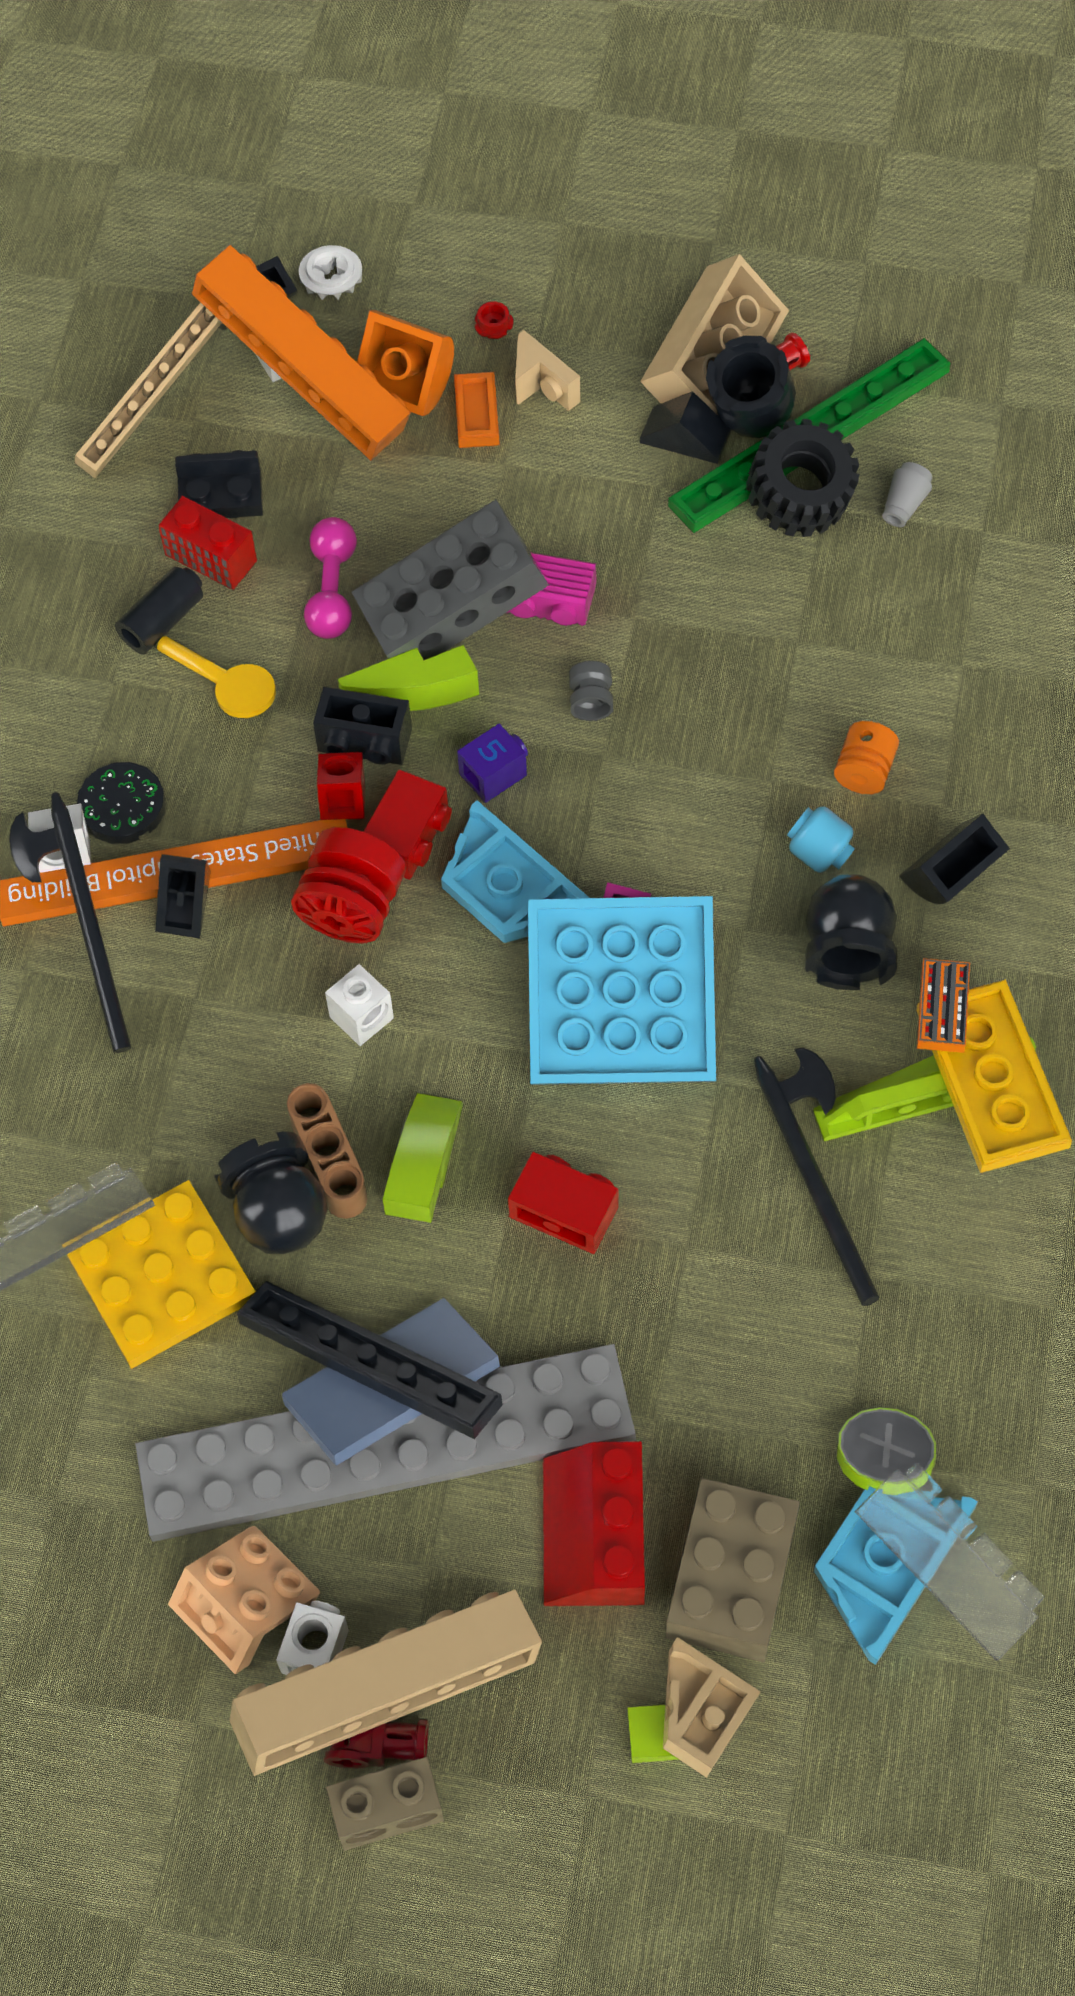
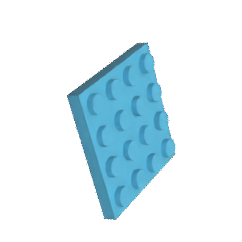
M713 896L528 899L531 1085L716 1082Z

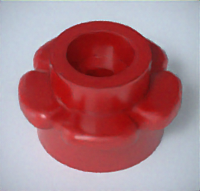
M496 301L483 304L475 316V322L477 323L475 324L476 332L482 337L489 339L505 337L507 331L511 330L514 325V319L509 314L507 306Z

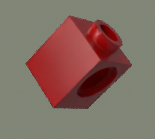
M362 752L318 754L317 792L320 820L364 819L366 787Z

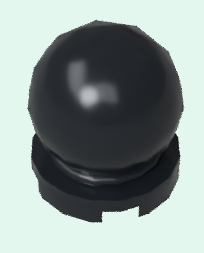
M745 335L729 340L725 343L726 348L716 356L715 360H710L706 374L707 385L711 398L715 403L718 417L728 428L742 437L762 438L768 436L772 429L776 426L781 428L789 420L794 407L796 389L785 353L768 343L766 338L762 336Z
M858 874L838 875L821 885L811 896L806 916V924L811 941L807 944L805 952L806 972L811 970L817 974L818 984L836 990H860V982L879 978V983L882 985L895 975L897 969V949L892 941L897 915L891 896L878 882Z
M276 1132L278 1141L268 1142L260 1146L255 1138L248 1140L232 1149L219 1161L218 1165L222 1172L214 1175L221 1194L228 1199H233L232 1206L236 1228L252 1246L266 1254H286L306 1248L321 1232L328 1209L323 1186L315 1175L305 1168L308 1162V1153L302 1139L292 1132Z

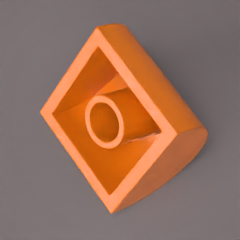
M370 310L357 363L368 367L375 375L377 382L389 393L398 395L410 412L420 416L429 414L439 402L450 377L454 359V343L452 338L381 311Z

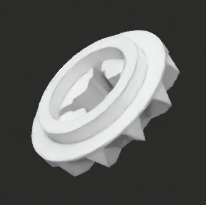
M336 245L322 246L312 250L302 259L299 266L300 283L304 284L308 294L317 293L321 300L327 295H334L339 300L341 293H353L355 284L362 282V264L359 257L348 248ZM334 266H336L337 274H334L331 279H325V275L329 274L334 269Z

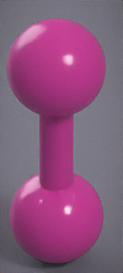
M328 517L320 520L313 527L309 538L312 553L318 560L323 562L321 592L313 595L306 603L304 620L308 629L314 635L323 639H333L342 635L350 626L352 619L350 604L344 596L338 593L340 564L347 561L355 552L357 537L353 527L347 521L338 517Z

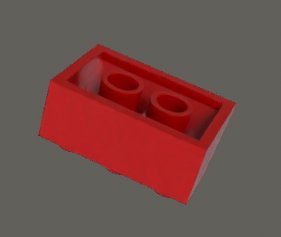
M642 1441L590 1442L543 1459L544 1606H627L645 1604Z

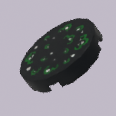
M115 762L98 768L85 779L78 792L77 804L81 803L88 831L96 839L110 844H129L140 840L139 836L147 831L150 834L158 827L165 814L166 798L158 777L147 767L132 762Z

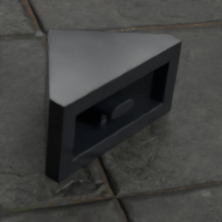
M692 391L654 406L640 436V443L718 464L731 429Z
M161 855L155 932L200 938L211 874L206 860Z

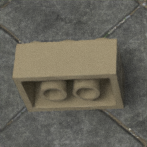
M701 1478L667 1618L666 1639L675 1641L678 1637L690 1645L765 1663L800 1501Z

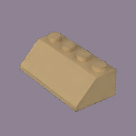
M740 254L709 265L703 272L640 382L661 404L693 391L717 414L715 403L711 398L706 381L710 360H715L716 356L726 348L725 343L729 340L745 335L762 336L771 344L789 310Z

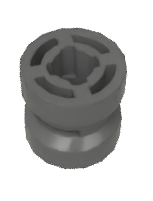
M585 661L574 665L569 671V685L572 691H574L570 696L572 715L585 721H597L608 717L613 712V695L609 691L612 686L610 667L598 661Z

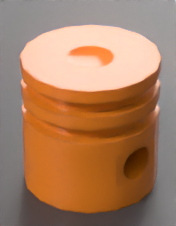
M872 721L853 723L848 730L841 755L834 769L836 780L843 787L856 793L869 795L880 793L885 787L889 771L899 747L897 735L890 728ZM865 736L873 737L869 741L861 740Z

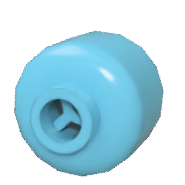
M820 806L813 811L808 807L787 834L792 839L789 844V850L818 873L826 871L831 865L839 870L855 850L854 847L848 844L853 837L854 831L851 825L829 808Z

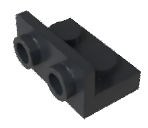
M235 450L225 453H195L175 457L178 477V501L184 496L225 518L263 516L262 474L257 451Z

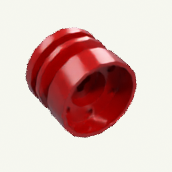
M332 827L323 830L318 836L308 859L309 869H306L302 874L299 886L291 899L292 909L304 923L328 937L348 943L364 944L375 941L382 931L384 919L389 914V902L396 896L406 872L405 861L394 848L369 833L343 827Z

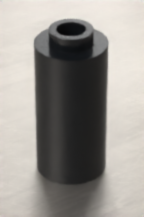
M172 567L115 623V629L120 638L137 653L146 654L203 598V591L201 589L203 584L199 576L189 568Z

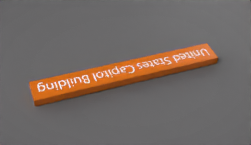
M346 819L318 820L94 862L83 867L94 908L100 909L158 898L160 858L162 854L206 860L211 870L208 887L211 888L309 869L308 859L320 833L332 827L347 828ZM60 869L40 873L41 882H31L24 876L0 880V921L2 926L77 913L66 870Z

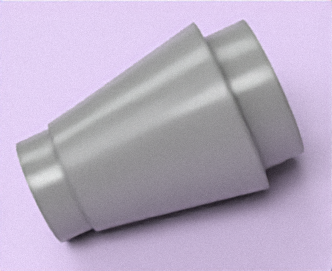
M905 462L901 468L894 471L885 510L882 514L883 519L888 524L895 527H904L930 493L933 477L928 469L917 463Z

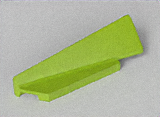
M1030 1037V1040H1031V1042H1032V1044H1033V1047H1034V1049L1036 1050V1045H1035V1043H1034V1040H1033V1038ZM933 1055L837 1097L833 1108L826 1115L821 1105L813 1109V1114L825 1142L953 1107L954 1105Z

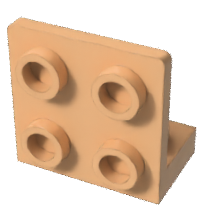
M251 1526L186 1566L168 1605L234 1674H237L249 1666L263 1636L292 1616L296 1602L310 1605L312 1601L317 1600L320 1591L256 1526Z

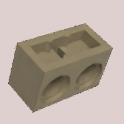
M428 1757L326 1786L338 1837L344 1851L444 1822Z

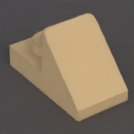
M525 330L520 332L517 342L515 374L516 403H522L541 388L549 400L557 401L568 411L580 403V375Z

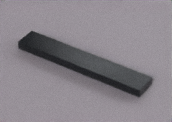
M265 1281L237 1312L239 1324L472 1439L479 1435L503 1405L500 1393L268 1281Z

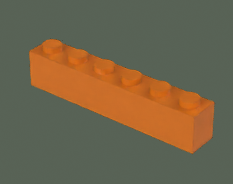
M229 245L196 274L192 295L370 461L404 431L411 413L404 401L398 395L389 393L378 383L375 375L368 367L359 365L349 356L345 347L338 339L329 337L320 329L309 312L299 309L291 302L279 284L269 281L257 270L255 263L250 257L243 253L240 254Z

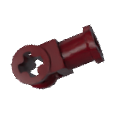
M420 1719L417 1724L387 1722L350 1737L349 1745L348 1739L330 1745V1750L324 1754V1762L331 1766L359 1769L369 1766L384 1767L385 1758L418 1760L427 1757L429 1720Z

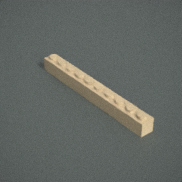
M201 302L75 455V464L92 477L96 478L222 324Z

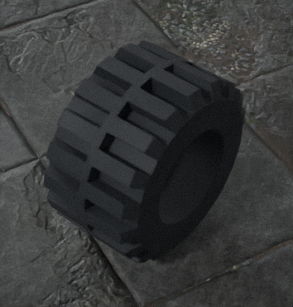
M802 419L800 425H796L794 420L787 421L783 429L776 426L770 431L768 438L764 437L760 443L748 472L749 477L746 482V490L751 491L748 497L751 506H759L756 515L761 521L767 517L771 521L769 527L775 531L780 526L786 529L785 535L794 536L796 531H801L802 537L812 536L816 528L819 534L828 530L830 524L835 525L840 520L855 492L859 480V474L856 473L859 468L858 458L851 457L854 448L850 442L842 443L841 440L844 435L838 430L834 433L827 430L828 424L820 422L819 426H813L811 419ZM787 467L805 468L817 476L822 484V488L805 490L796 487L786 478L783 469Z

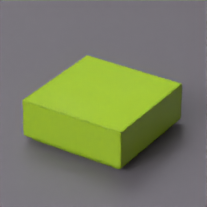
M665 1705L628 1707L632 1763L679 1760L663 1749Z

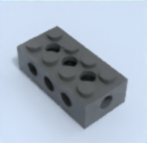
M495 499L352 591V594L388 658L418 648L423 660H426L450 649L543 590L549 584L514 524Z

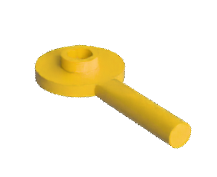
M163 636L159 640L157 645L159 652L216 684L215 695L218 705L228 715L237 718L255 717L265 712L274 702L276 696L275 682L272 675L263 667L254 664H241L225 670L167 636Z

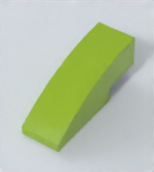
M464 645L423 660L418 648H414L338 679L339 689L409 700L410 711L449 705L480 695L478 670Z
M417 1093L406 1119L383 1196L385 1215L428 1223L432 1222L439 1189L443 1188L463 1106L462 1101Z

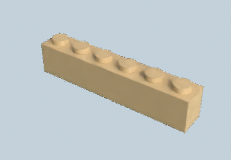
M516 1589L499 1595L498 1592H491L479 1597L472 1603L471 1607L455 1613L453 1610L441 1611L429 1618L425 1625L409 1631L407 1628L395 1629L384 1635L379 1643L361 1649L360 1646H352L344 1649L328 1663L315 1668L311 1664L300 1666L287 1674L282 1681L266 1686L264 1683L249 1686L241 1691L237 1698L233 1699L229 1721L253 1775L256 1776L534 1664L542 1640Z

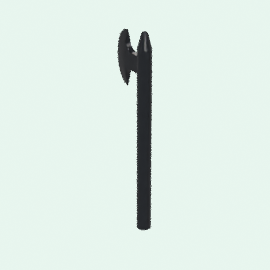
M54 792L51 795V817L54 828L42 832H33L28 828L24 813H20L15 817L10 829L11 855L16 867L25 878L31 882H41L39 872L41 859L47 854L61 851L113 1052H125L131 1049V1044L71 817L60 794Z
M798 1048L794 1050L800 1060L799 1071L794 1076L779 1082L775 1072L761 1056H757L754 1062L757 1080L861 1305H871L879 1300V1295L789 1105L802 1098L811 1097L820 1103L826 1115L833 1108L836 1099L835 1083L832 1074L825 1062L815 1052L805 1048Z

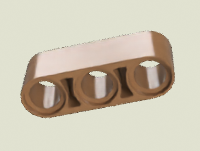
M306 1083L299 1085L291 1091L287 1099L293 1132L302 1139L307 1150L308 1166L324 1188L328 1210L338 1218L348 1219L356 1217L362 1213L368 1199L362 1170L327 1093L316 1084ZM307 1108H317L320 1110L314 1116L306 1117L300 1115ZM326 1146L337 1148L336 1152L331 1155L323 1156L317 1154L321 1148ZM343 1185L355 1187L354 1191L347 1195H337L334 1193L338 1187Z

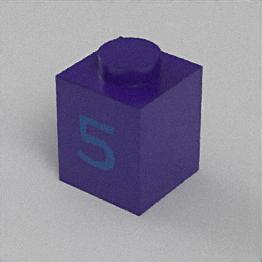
M500 723L457 751L460 776L485 803L527 776L526 756H528V751L525 744L516 734L510 735Z

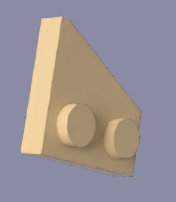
M677 1637L669 1650L663 1749L707 1778L761 1691Z

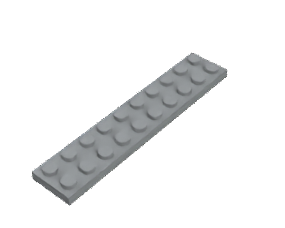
M611 1344L500 1367L475 1381L500 1393L503 1403L502 1407L475 1439L421 1414L336 1466L293 1414L287 1411L135 1443L151 1541L165 1540L541 1461L546 1457L590 1442L636 1441V1433L615 1345Z

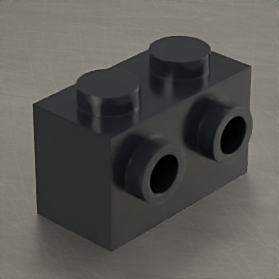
M323 687L313 721L317 750L326 754L362 752L363 759H367L375 764L385 765L391 763L403 765L412 731L409 700Z

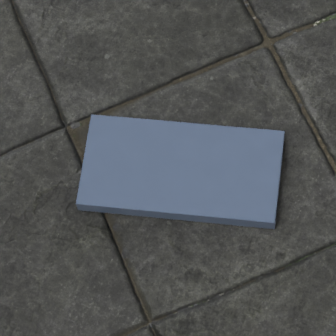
M445 1298L380 1335L473 1381H477L500 1367L498 1355ZM328 1367L282 1393L284 1405L336 1466L422 1414Z

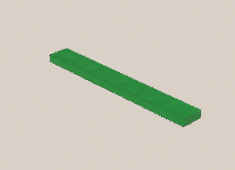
M923 338L798 416L794 421L796 425H800L802 419H811L813 426H819L820 422L829 425L827 428L829 432L834 433L838 430L843 434V440L949 373L951 363ZM762 440L668 498V507L693 533L748 500L751 491L746 490V482L749 477L748 472ZM798 467L784 468V475L786 476Z

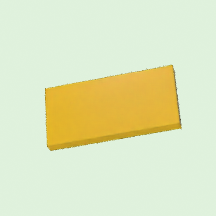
M1006 979L969 989L964 1053L932 1050L980 1173L1069 1149L1072 1139ZM920 1003L917 1004V1010H916L918 1016H919V1004H920Z

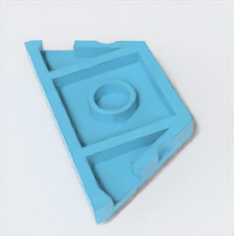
M478 800L471 805L467 825L463 834L460 833L454 847L455 854L453 859L448 862L442 876V889L503 943L528 937V899L589 898Z
M870 1486L868 1490L865 1489L816 1563L814 1573L871 1663L876 1665L975 1510L978 1501L971 1497L963 1496L961 1500L931 1497L930 1492L912 1491L894 1496L881 1494L882 1489H875Z

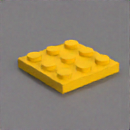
M189 1180L63 1248L131 1369L239 1310L256 1292Z

